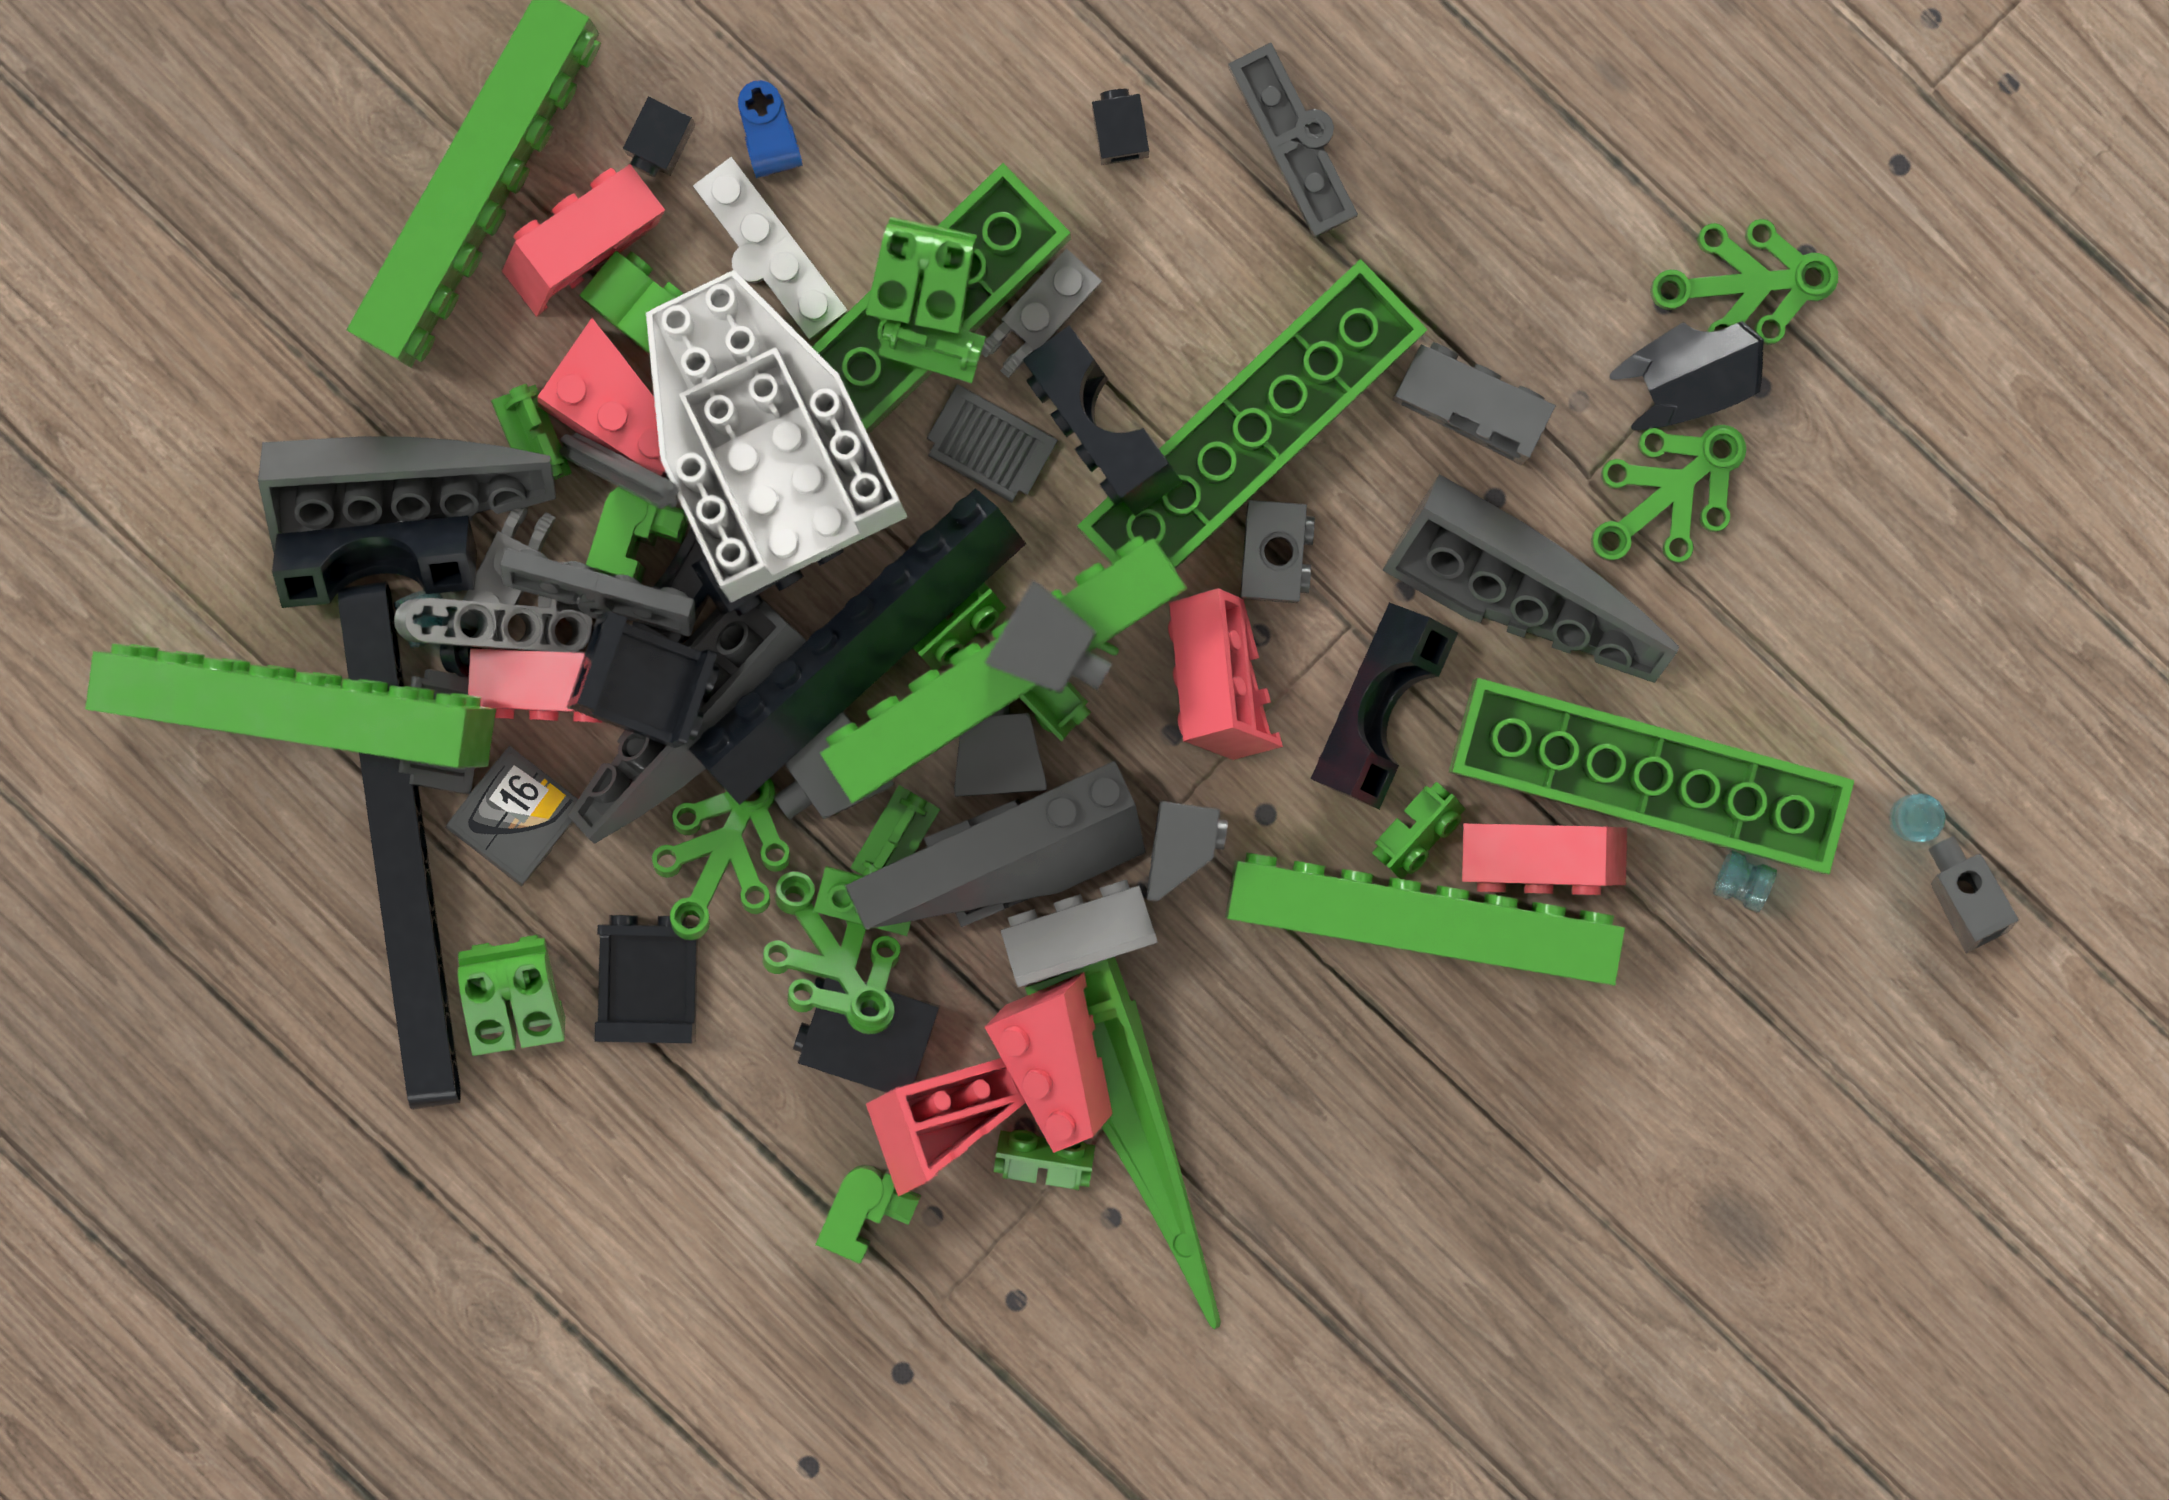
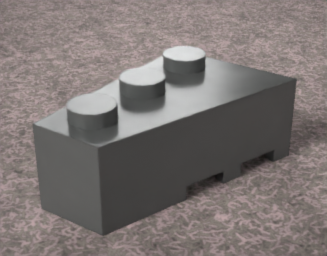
M1433 342L1429 348L1421 344L1392 401L1519 465L1527 461L1556 405L1545 401L1543 396L1523 386L1517 388L1501 381V376L1498 373L1482 365L1476 364L1473 368L1457 361L1458 354L1443 345Z

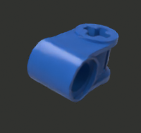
M763 80L752 81L746 84L740 91L738 108L746 133L745 141L756 178L803 166L792 124H789L785 105L777 88ZM757 93H763L768 100L774 99V103L767 106L768 114L764 116H759L755 109L749 110L748 108L749 105L755 103L754 95Z

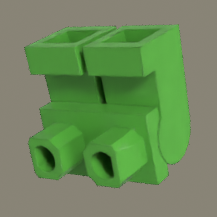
M890 217L882 239L866 315L909 323L914 314L920 275H922L924 280L915 325L959 333L963 324L965 301L977 235Z
M620 487L615 488L606 499L586 565L600 574L611 577L618 574L627 575L642 583L646 569L639 561L635 560L640 542L655 546L657 537L682 544L689 523L684 509L670 508L668 506L659 509Z
M533 935L521 937L516 943L497 946L484 943L472 945L471 950L458 952L459 990L472 1056L515 1049L516 1031H518L521 1048L565 1041L566 1017L561 1000L559 1001L545 938ZM551 1024L549 1028L541 1032L529 1029V1027ZM503 1032L501 1036L495 1039L481 1037V1035Z
M857 1166L842 1181L815 1245L861 1264L871 1242L859 1236L866 1218L880 1224L884 1215L909 1225L921 1194L909 1191L898 1196L889 1170L883 1176L881 1171L874 1166Z

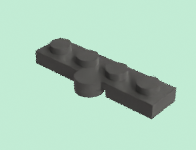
M1272 42L1229 63L1228 69L1313 238L1356 218L1358 213L1327 152L1323 148L1330 142L1333 136L1334 125L1332 119L1322 110H1305Z
M506 548L500 563L504 586L569 604L576 603L578 597H581L578 605L579 609L595 619L599 615L611 611L627 617V620L689 637L696 621L694 599L688 598L685 593L674 588L664 587L659 590L641 585L638 580L627 575L618 574L611 577L597 573L583 563L569 562L564 564L549 560L544 554L532 549L516 551Z

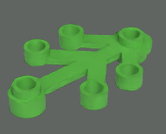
M1757 219L1746 229V242L1750 247L1757 250L1766 248L1788 268L1787 270L1769 271L1733 242L1722 225L1711 223L1699 232L1697 237L1698 246L1707 254H1717L1740 274L1688 279L1684 273L1670 269L1661 272L1653 280L1650 294L1654 303L1665 310L1677 309L1691 298L1743 294L1723 319L1717 320L1709 326L1707 332H1712L1717 326H1725L1727 328L1740 321L1745 323L1770 291L1791 289L1774 313L1762 317L1754 328V331L1764 339V345H1773L1783 338L1785 326L1806 301H1820L1832 294L1838 283V270L1835 263L1828 256L1821 253L1801 254L1776 233L1775 226L1769 220ZM1763 226L1768 230L1769 238L1767 242L1760 243L1753 238L1752 231L1754 227ZM1714 230L1720 234L1721 243L1718 247H1710L1706 244L1704 236L1707 231ZM1815 269L1821 274V283L1818 286H1811L1806 282L1805 273L1807 270ZM1670 282L1677 287L1678 295L1675 299L1669 300L1662 296L1661 286L1664 283ZM1771 321L1777 325L1778 334L1775 338H1767L1762 334L1761 329L1764 322Z
M1713 426L1706 430L1701 437L1665 434L1664 431L1658 428L1648 429L1641 434L1638 440V448L1645 457L1657 458L1664 454V452L1696 456L1682 470L1629 465L1621 459H1613L1607 462L1602 468L1601 478L1603 483L1609 488L1619 489L1626 484L1660 488L1619 522L1608 521L1598 526L1591 537V546L1594 553L1599 558L1607 561H1614L1623 557L1631 547V537L1673 503L1670 536L1663 543V554L1669 561L1674 563L1687 560L1693 553V542L1689 537L1694 484L1709 472L1708 505L1700 512V523L1705 530L1710 532H1718L1726 528L1730 522V512L1727 508L1730 471L1740 466L1746 455V443L1743 436L1737 429L1731 426ZM1654 434L1661 439L1662 446L1658 452H1651L1646 448L1645 439L1648 435ZM1716 441H1724L1728 444L1730 451L1726 458H1718L1714 455L1713 445ZM1619 465L1624 469L1625 477L1622 482L1615 483L1609 479L1608 469L1610 466ZM1711 508L1719 509L1722 512L1723 522L1721 525L1713 526L1708 523L1706 515ZM1605 533H1613L1618 537L1619 544L1615 550L1609 551L1602 546L1601 539ZM1673 539H1680L1686 544V553L1682 557H1676L1671 554L1669 546Z
M770 778L757 789L760 792V796L755 801L745 800L739 805L728 792H724L695 804L682 803L674 809L672 814L673 824L677 832L682 835H693L700 830L702 821L731 812L723 828L675 846L662 845L653 852L652 863L654 870L658 875L665 878L677 875L683 864L710 855L691 897L680 899L673 905L670 911L673 931L680 938L695 940L702 937L708 931L710 926L708 907L730 861L742 889L740 898L743 908L749 913L760 914L769 907V890L758 878L742 835L751 819L763 845L760 854L764 867L770 871L777 872L788 866L790 862L789 847L784 841L780 840L768 811L775 800L773 797L775 795V788ZM684 813H692L696 816V820L691 825H682L678 820ZM772 849H780L784 852L783 858L776 862L770 861L766 856ZM664 855H672L676 858V861L671 867L665 868L658 864L659 859ZM753 891H759L764 894V899L758 904H751L746 898ZM689 915H694L700 919V922L695 928L688 929L682 925L683 919Z
M801 872L784 874L776 885V904L783 912L796 916L821 955L793 949L783 941H772L765 946L762 962L764 968L773 974H782L788 969H793L837 980L846 992L844 994L816 988V985L807 979L795 980L789 986L787 997L788 1004L793 1010L808 1012L816 1007L844 1014L849 1024L855 1030L865 1034H875L885 1030L891 1024L894 1016V1004L885 992L891 968L899 961L901 951L899 942L890 936L878 937L873 942L870 954L873 967L867 985H865L855 970L866 932L863 925L846 920L847 927L842 946L840 947L817 912H813L814 906L812 903L815 886L811 878ZM791 893H796L800 895L803 900L799 902H792L787 900L786 896ZM884 947L889 948L893 951L894 955L887 958L882 957L878 954L877 950ZM779 952L786 959L782 962H774L769 958V955ZM801 990L806 991L811 995V998L801 1001L794 996V993ZM871 1007L877 1011L878 1015L868 1017L863 1015L861 1010Z

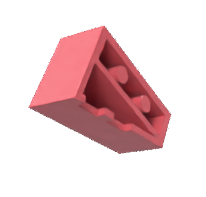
M631 164L617 173L613 168L606 170L591 182V191L580 198L575 193L569 195L552 209L554 216L542 224H539L535 219L514 234L513 238L516 241L502 272L536 317L548 308L546 304L550 297L568 285L574 289L584 281L582 276L606 259L609 260L615 251L621 253L658 225L665 209Z
M591 318L537 396L538 407L575 432L665 478L667 472L660 459L654 396L595 320Z
M1217 588L1169 602L1171 620L1168 624V631L1174 646L1175 667L1173 669V679L1179 695L1180 712L1178 714V727L1183 735V741L1232 760L1283 747L1279 732L1270 733L1263 705L1271 703L1268 689L1259 690L1251 660L1258 659L1259 655L1244 599Z
M470 648L468 695L481 697L480 706L496 708L495 718L514 719V710L529 711V720L558 721V713L567 712L574 713V722L603 723L601 720L566 708L585 653Z
M1463 823L1462 882H1477V892H1506V883H1524V893L1553 894L1554 884L1572 885V894L1601 895V885H1626L1627 827Z
M1084 972L1006 1004L985 1026L988 1035L1053 1153L1094 1137L1113 1114L1102 1058L1097 1057L1092 1032L1095 1030L1093 1015L1088 1014L1084 989L1087 986Z
M1002 1058L893 1089L867 1103L866 1107L897 1195L900 1196L927 1183L937 1175V1172L968 1150V1147L993 1130L1026 1102Z

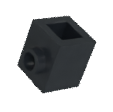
M1126 88L1100 93L1101 100L1092 101V112L1101 166L1149 158V145L1140 94L1129 95V89Z
M648 96L623 146V150L628 156L632 157L631 166L640 172L654 178L658 171L671 176L696 124L692 117Z

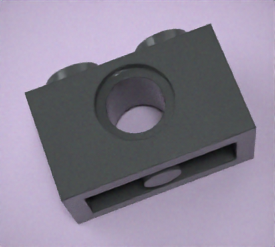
M1248 501L1240 598L1298 603L1300 601V593H1309L1311 565L1302 564L1304 545H1313L1315 516H1306L1307 504ZM1281 539L1289 544L1292 556L1287 564L1276 566L1266 559L1264 549L1269 541Z

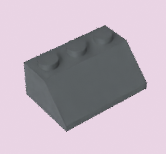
M1159 802L1146 894L1148 900H1160L1214 858L1215 849L1224 850L1228 820L1219 819L1220 809Z

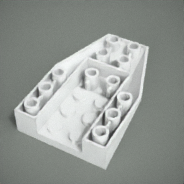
M735 270L646 312L660 459L670 481L679 488L677 496L720 588L730 602L907 518L906 512L839 374Z

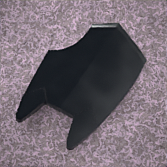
M1743 321L1723 330L1712 332L1693 329L1683 322L1634 353L1609 375L1611 380L1643 376L1655 403L1653 407L1631 425L1632 430L1661 428L1700 418L1739 404L1760 393L1764 339Z

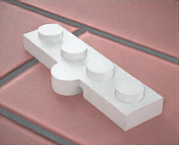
M732 157L693 185L739 246L732 258L733 270L749 284L764 280L810 341L848 312Z

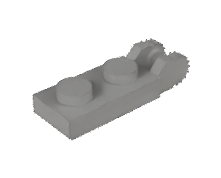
M1066 248L1001 319L1003 323L984 342L981 354L985 357L994 354L1002 345V341L1013 331L1025 343L1003 363L1000 371L1009 378L1024 363L1022 359L1055 335L1100 286L1102 280Z
M528 506L511 510L504 523L502 532H497L475 575L474 590H468L462 601L517 605L524 591L503 585L500 563L506 548L516 551L532 549L540 552L554 525L556 517L546 512L538 520L527 546L513 538L520 524L526 518ZM466 611L460 620L478 629L479 624L476 615L471 611Z

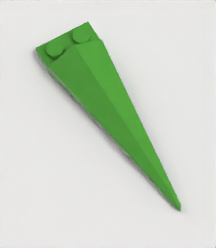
M1115 956L1025 987L1027 995H1030L1084 972L1087 984L1084 994L1088 1014L1093 1015L1095 1030L1092 1032L1097 1057L1102 1058L1113 1113L1102 1126V1129L1153 1215L1210 1327L1213 1329L1220 1327L1219 1312L1136 1001L1130 1000Z

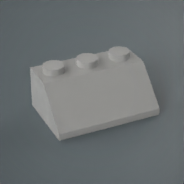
M1126 879L1099 888L1102 895L1101 898L1084 903L1081 894L1054 902L1056 912L1045 916L1037 917L1035 909L1008 917L1010 927L1001 929V934L1017 987L1158 943L1140 886L1130 888Z

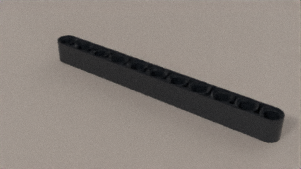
M388 582L344 587L338 592V606L348 679L389 683L387 692H389L390 686L405 687L398 635L394 621L393 600ZM359 752L408 1103L412 1110L460 1103V1079L419 786L409 784L410 774L399 773L400 759Z

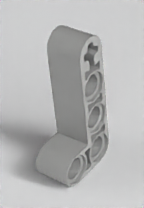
M567 561V562H560V563L567 564V563H569V562H577V561ZM540 595L538 597V607L436 598L411 599L400 605L394 618L395 628L399 635L405 640L414 643L521 651L577 652L589 642L592 627V617L583 613L578 607L581 597H578L576 603L569 604ZM466 611H471L478 619V630L472 637H467L460 629V619ZM422 613L425 617H443L442 626L421 627L418 624H413V616ZM515 614L523 619L526 627L524 636L518 641L510 637L507 628L509 620ZM562 618L570 623L573 632L571 639L566 644L560 643L555 636L556 624Z

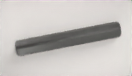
M575 433L572 436L565 434L560 439L563 446L559 453L570 462L659 509H663L666 506L673 508L678 503L675 496L679 488L675 483L579 433Z

